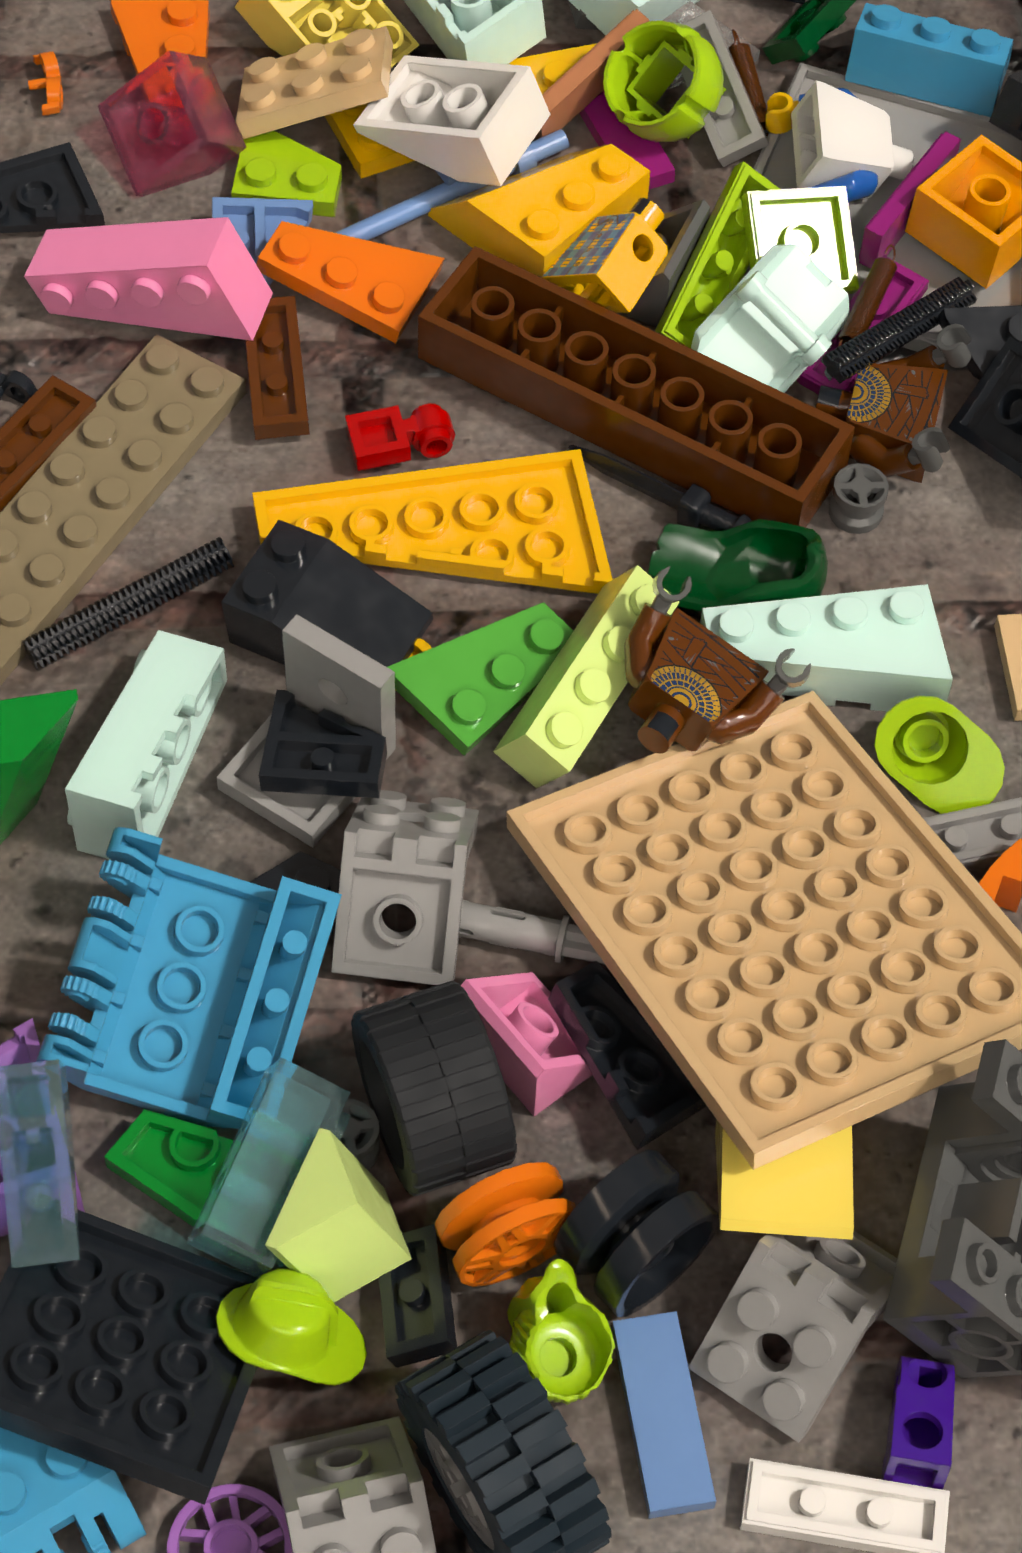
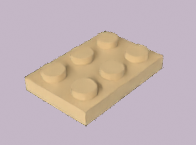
M384 26L373 30L367 28L358 29L349 33L343 39L326 44L311 43L302 47L296 53L276 59L274 57H264L255 61L249 67L244 68L236 124L243 139L387 98L389 95L393 41L387 27Z

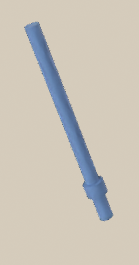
M559 129L531 142L509 175H516L537 167V162L569 148V141L565 132ZM457 181L448 186L444 182L335 233L371 240L429 213L433 207L487 185Z

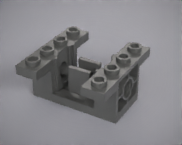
M1006 1039L984 1042L975 1082L942 1086L938 1089L883 1317L884 1321L937 1361L954 1365L955 1374L960 1378L1022 1375V1053Z

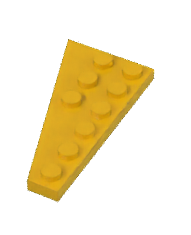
M581 449L252 493L260 545L276 522L282 520L328 538L363 564L599 594L603 586L613 580Z

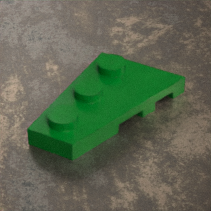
M145 1109L104 1156L108 1169L257 1272L272 1254L265 1244L304 1160L280 1154V1148L259 1142L255 1146L218 1136L217 1130Z

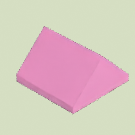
M533 972L465 979L461 984V987L466 990L469 998L473 1001L484 1024L504 1082L533 1116H536L592 1076L590 1069L548 1000L551 992Z

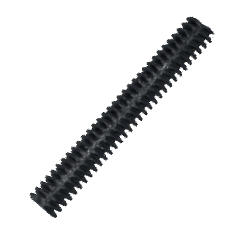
M957 277L822 356L821 362L826 366L824 373L827 379L831 381L835 378L840 384L939 325L938 315L944 308H961L973 305L977 301V297L972 293L976 286L968 279L963 282L960 277Z
M218 537L216 540H212L210 543H206L204 546L193 550L192 553L189 552L186 556L184 555L180 559L162 566V569L159 568L156 572L153 571L149 573L150 575L147 574L143 576L144 578L132 582V585L128 584L125 588L123 587L119 591L107 595V598L104 597L100 599L101 601L98 600L94 602L95 604L84 607L82 611L79 610L76 614L73 613L69 615L70 617H65L63 620L58 621L57 624L54 623L51 627L44 628L45 630L39 631V634L35 633L32 637L29 636L26 640H22L26 653L38 671L37 662L44 668L43 659L48 664H51L49 656H52L57 661L55 653L58 652L61 658L63 657L62 649L67 654H70L68 650L69 645L73 651H76L74 643L76 642L81 648L80 640L83 639L87 645L86 636H89L94 641L92 633L95 632L97 637L100 638L99 630L101 629L104 635H106L105 626L110 631H113L111 623H114L116 628H119L117 620H120L125 625L123 617L126 616L129 622L131 621L130 613L133 614L135 619L138 618L136 614L137 609L141 615H144L142 607L144 606L147 612H149L148 604L150 603L153 609H155L154 600L161 606L160 597H163L165 602H168L166 594H169L171 599H174L173 590L178 596L180 595L179 587L184 593L186 592L185 584L191 590L192 585L190 581H193L198 586L196 578H199L204 583L203 575H205L210 580L209 571L215 577V568H217L220 574L222 573L221 565H223L225 570H228L226 562H229L234 567L231 560L233 558L227 547H225L222 538Z

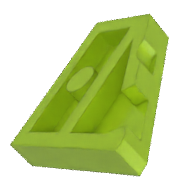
M270 131L242 140L231 196L232 198L313 200L312 215L335 217L342 181V166L276 131Z

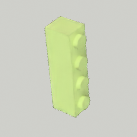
M638 565L603 586L493 751L535 788H539L571 771L628 683L625 673L624 645L645 603L652 604L656 597L652 586L654 579ZM679 601L671 604L667 612L668 614L672 615Z

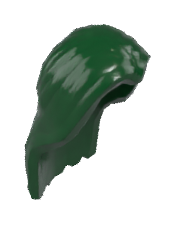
M757 519L725 531H707L668 523L662 528L655 543L657 551L651 553L647 574L654 579L658 572L671 566L662 582L663 588L671 595H678L684 580L690 576L692 582L690 592L686 597L679 600L677 607L701 614L702 608L821 596L827 578L828 560L820 535L813 529Z

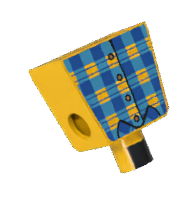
M639 198L628 213L597 216L549 267L542 278L615 313H629L668 254L667 245L655 232L664 219V213L651 200Z

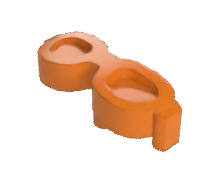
M53 51L32 55L35 65H41L45 78L28 80L29 90L46 88L47 104H42L43 116L60 113L64 102L62 81L56 55Z

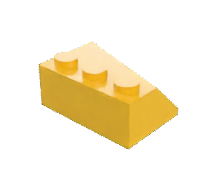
M607 144L569 153L508 177L502 186L488 185L431 208L428 216L471 248L474 246L481 248L542 277L594 218L599 215L628 213L639 198L648 199L650 170L613 144Z

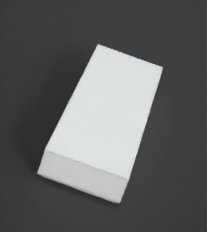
M750 1458L747 1467L740 1530L874 1553H945L950 1491Z

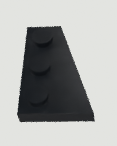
M70 142L0 162V233L43 232L47 229L105 226L103 212Z
M597 961L555 984L548 1000L637 1150L707 1107L618 981Z

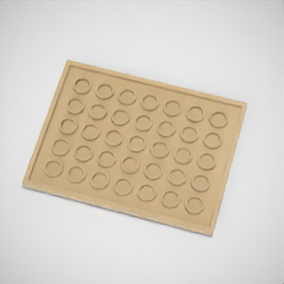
M814 691L781 703L758 730L751 735L723 744H717L708 740L698 751H688L680 744L671 746L665 753H653L506 811L507 829L753 1170L978 1069L984 1042L1006 1039L1018 1050L1022 1049V933Z

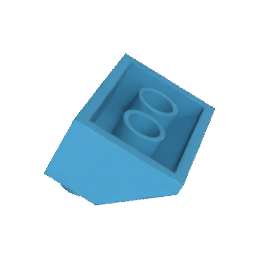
M866 3L855 29L845 81L991 117L1010 62L1013 39L1000 36L998 33L988 29L974 30L950 24L947 20L940 17L926 18L902 12L891 5Z

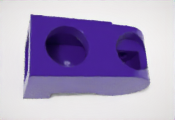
M900 1356L894 1381L892 1411L889 1416L886 1454L883 1460L881 1480L943 1490L952 1465L955 1392L954 1365Z

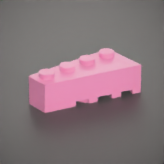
M228 217L47 229L24 275L50 314L250 341L254 340L273 294Z

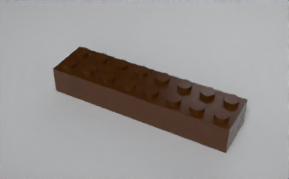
M476 246L472 248L418 315L419 359L687 490L694 483L710 493L711 502L740 516L746 514L751 520L764 519L806 528L833 489L835 476L839 470L848 465L855 426Z

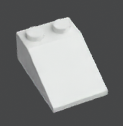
M404 55L390 74L388 97L370 102L353 126L357 133L457 181L502 186L551 114L530 66Z

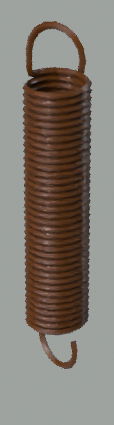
M732 29L734 43L728 49L763 130H765L767 107L750 46L746 43H740L736 31Z
M892 244L886 248L884 254H887L888 249L892 247L893 260L885 257L875 259L839 335L840 342L838 347L841 343H846L870 328L897 270V265L894 262L896 250Z

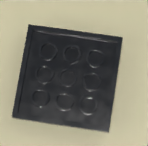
M43 1196L0 1283V1427L205 1505L257 1366L245 1363L228 1350L218 1335L216 1316L221 1301L233 1289L254 1283L258 1278Z

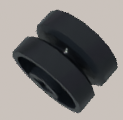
M648 1149L632 1156L603 1178L573 1209L559 1229L554 1241L555 1252L572 1266L577 1275L597 1273L594 1282L595 1294L617 1317H627L641 1310L668 1289L700 1256L719 1226V1213L697 1191L677 1193L680 1184L679 1173L656 1150Z

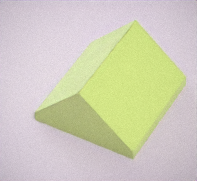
M319 1128L265 1246L289 1269L308 1274L317 1280L327 1292L329 1298L336 1302L412 1258L385 1188L330 1130Z

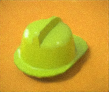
M918 695L902 700L885 713L877 726L874 746L879 763L890 776L921 802L941 814L989 804L994 800L1003 785L1005 766L998 746L987 733L960 710L938 697Z
M276 1269L261 1275L254 1283L233 1289L221 1301L216 1316L219 1337L228 1350L245 1363L266 1370L279 1371L314 1383L334 1386L351 1381L363 1369L367 1355L363 1335L353 1319L336 1306L322 1285L308 1274L292 1269Z

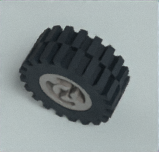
M491 1330L484 1331L397 1382L395 1392L399 1397L396 1399L398 1408L406 1419L403 1422L408 1435L417 1445L415 1451L422 1465L428 1469L433 1479L431 1483L439 1498L443 1497L450 1510L451 1518L458 1529L461 1528L467 1537L468 1545L474 1553H594L610 1542L609 1538L612 1537L611 1528L606 1523L609 1520L608 1512L605 1505L597 1497L601 1492L595 1478L587 1472L583 1464L586 1459L578 1443L572 1442L565 1429L568 1426L560 1411L558 1409L554 1410L549 1403L547 1391L537 1377L533 1379L530 1376L527 1363L518 1352L512 1353L509 1343L502 1336L497 1337L495 1332Z

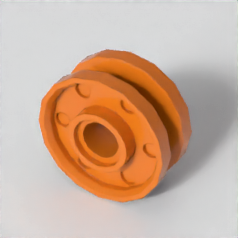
M535 1162L504 1169L477 1182L457 1195L440 1212L434 1223L436 1233L443 1247L457 1251L452 1262L462 1284L476 1287L499 1283L525 1273L557 1254L554 1248V1241L559 1229L576 1205L570 1200L559 1198L564 1188L563 1180L555 1166L546 1162Z

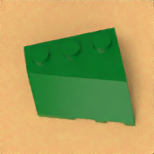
M77 689L0 700V845L38 803L77 704Z

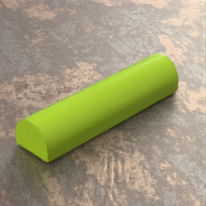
M744 161L733 168L655 329V332L691 348L695 331L742 280L749 266L741 196L747 191L781 190Z

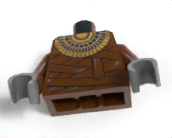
M951 324L942 329L936 339L938 348L930 345L907 357L883 363H873L857 373L853 392L821 385L816 408L855 426L849 458L854 459L858 463L869 464L879 469L886 477L898 475L922 483L924 471L933 473L941 468L943 459L940 453H946L950 449L943 431L935 427L948 370L944 369V363L948 362L954 368H963L971 359V352L967 347L971 342V337L962 325Z
M671 566L661 570L654 577L652 586L656 597L652 604L645 603L624 645L626 680L634 688L628 701V706L632 712L645 720L638 730V739L648 750L659 754L667 752L674 741L688 751H698L708 740L717 744H723L753 734L785 700L781 694L786 688H795L804 684L811 670L810 663L801 675L797 677L787 676L782 671L781 666L792 656L795 649H786L776 659L775 675L767 682L764 680L769 672L767 669L686 613L676 608L672 616L667 612L671 604L686 597L692 586L691 577L688 576L684 580L678 595L668 594L664 590L662 582Z

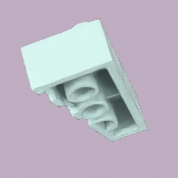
M928 584L702 608L700 624L767 669L769 672L764 678L765 681L769 682L775 675L776 659L786 649H795L792 656L781 666L782 671L787 676L797 677L801 675L804 669L811 663L810 674L806 682L799 687H787L781 694L782 696L798 697L814 691L826 706L835 707L836 700L870 704V710L885 712L900 701L918 695L934 696L947 702L953 678Z

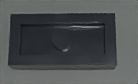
M434 1224L402 1233L412 1259L379 1277L386 1357L396 1368L442 1356L457 1347L446 1248L443 1247L436 1233Z

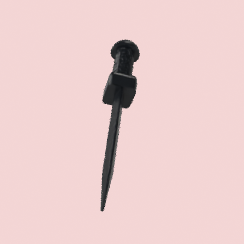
M569 445L568 447L569 450L581 449L583 461L601 473L678 510V525L699 528L702 524L715 531H725L752 521L746 514L741 515L739 518L712 505L710 493L694 483L686 493H683L605 454L576 445Z

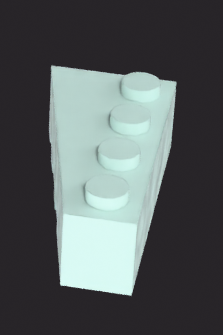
M403 0L448 59L509 64L546 38L542 0Z
M158 630L147 650H141L136 659L133 674L65 788L69 808L67 822L73 827L78 851L109 859L106 856V851L113 830L117 827L130 828L159 837L227 682L224 648Z

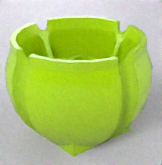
M649 21L638 25L622 37L625 48L618 52L612 50L608 57L604 70L603 85L609 107L621 123L628 126L632 133L642 139L654 142H676L685 138L689 139L691 135L703 128L706 115L717 110L721 96L727 90L723 87V70L718 55L709 41L687 25L666 21ZM687 66L693 72L691 84L670 112L667 113L656 102L683 67Z

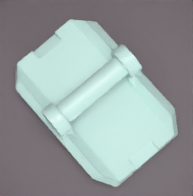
M774 245L698 327L693 337L691 349L785 393L805 369L813 365L832 345L831 340L844 327L849 316L848 293L811 261L812 258L799 245Z

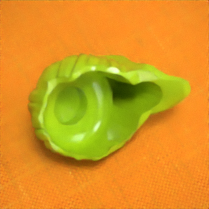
M556 1258L548 1264L544 1276L528 1278L512 1298L507 1311L508 1320L512 1327L509 1346L513 1354L518 1352L527 1363L530 1376L533 1379L536 1377L539 1379L547 1391L548 1401L550 1403L562 1402L568 1405L571 1402H576L578 1399L583 1400L588 1397L590 1391L600 1385L603 1376L613 1361L612 1354L615 1349V1343L605 1314L599 1311L578 1289L572 1266L567 1261Z

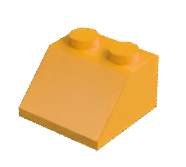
M981 134L917 187L905 232L987 289L1022 257V162Z

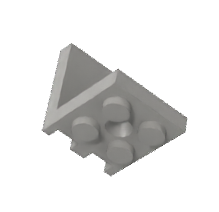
M296 614L282 630L287 691L295 695L297 705L319 714L325 708L342 716L352 726H363L386 737L387 760L396 749L395 672ZM270 715L217 776L218 790L314 848L355 797L261 791L258 775L269 729Z
M381 790L379 798L361 797L344 831L339 894H342L336 915L332 973L440 985L455 980L466 865L477 833L479 810L468 809L464 801L448 797L432 798L430 804L406 801L407 796L405 794L388 790ZM391 904H403L409 907L416 918L415 926L405 932H396L389 929L382 918L384 908Z
M856 1231L853 1232V1240L766 1234L757 1243L688 1368L799 1443L811 1428L867 1329L885 1311L897 1258ZM764 1334H778L789 1343L792 1351L790 1363H776L765 1354L762 1346Z
M399 1416L269 1446L273 1472L288 1526L293 1553H437L423 1478Z

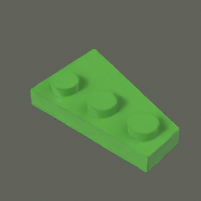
M543 602L397 662L387 668L395 672V690L465 756L533 693L574 630Z

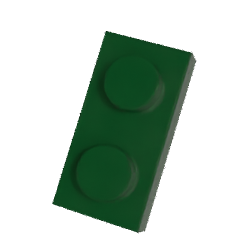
M807 0L762 47L771 64L790 59L798 63L816 53L820 48L818 41L826 33L835 30L847 19L845 12L856 0Z

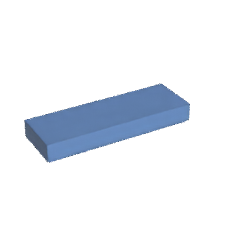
M677 1311L613 1321L611 1330L648 1518L715 1508L716 1497Z

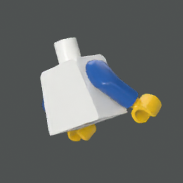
M816 80L806 94L799 95V100L793 101V98L787 93L777 92L770 96L767 101V113L765 115L767 131L773 134H783L792 129L797 189L846 186L848 202L859 199L864 200L872 197L888 176L904 180L912 168L913 152L892 144L889 115L884 110L858 99L845 88H834Z

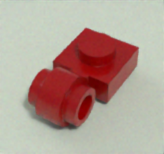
M433 403L417 407L412 412L410 418L402 419L398 405L345 416L346 431L357 471L411 461L410 445H414V448L427 458H438L451 450L455 439V431L449 413Z

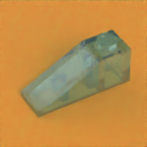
M59 1059L0 1066V1153L12 1268L80 1260L73 1133L66 1066Z

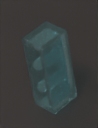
M280 1058L266 1069L187 1244L255 1277L271 1270L274 1264L282 1267L284 1263L265 1244L318 1129L330 1130L341 1140L350 1119V1115L343 1112L350 1092L284 1058Z

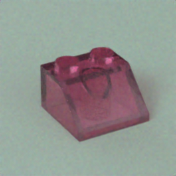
M169 50L98 105L136 196L143 197L210 175L246 149V145L208 58Z

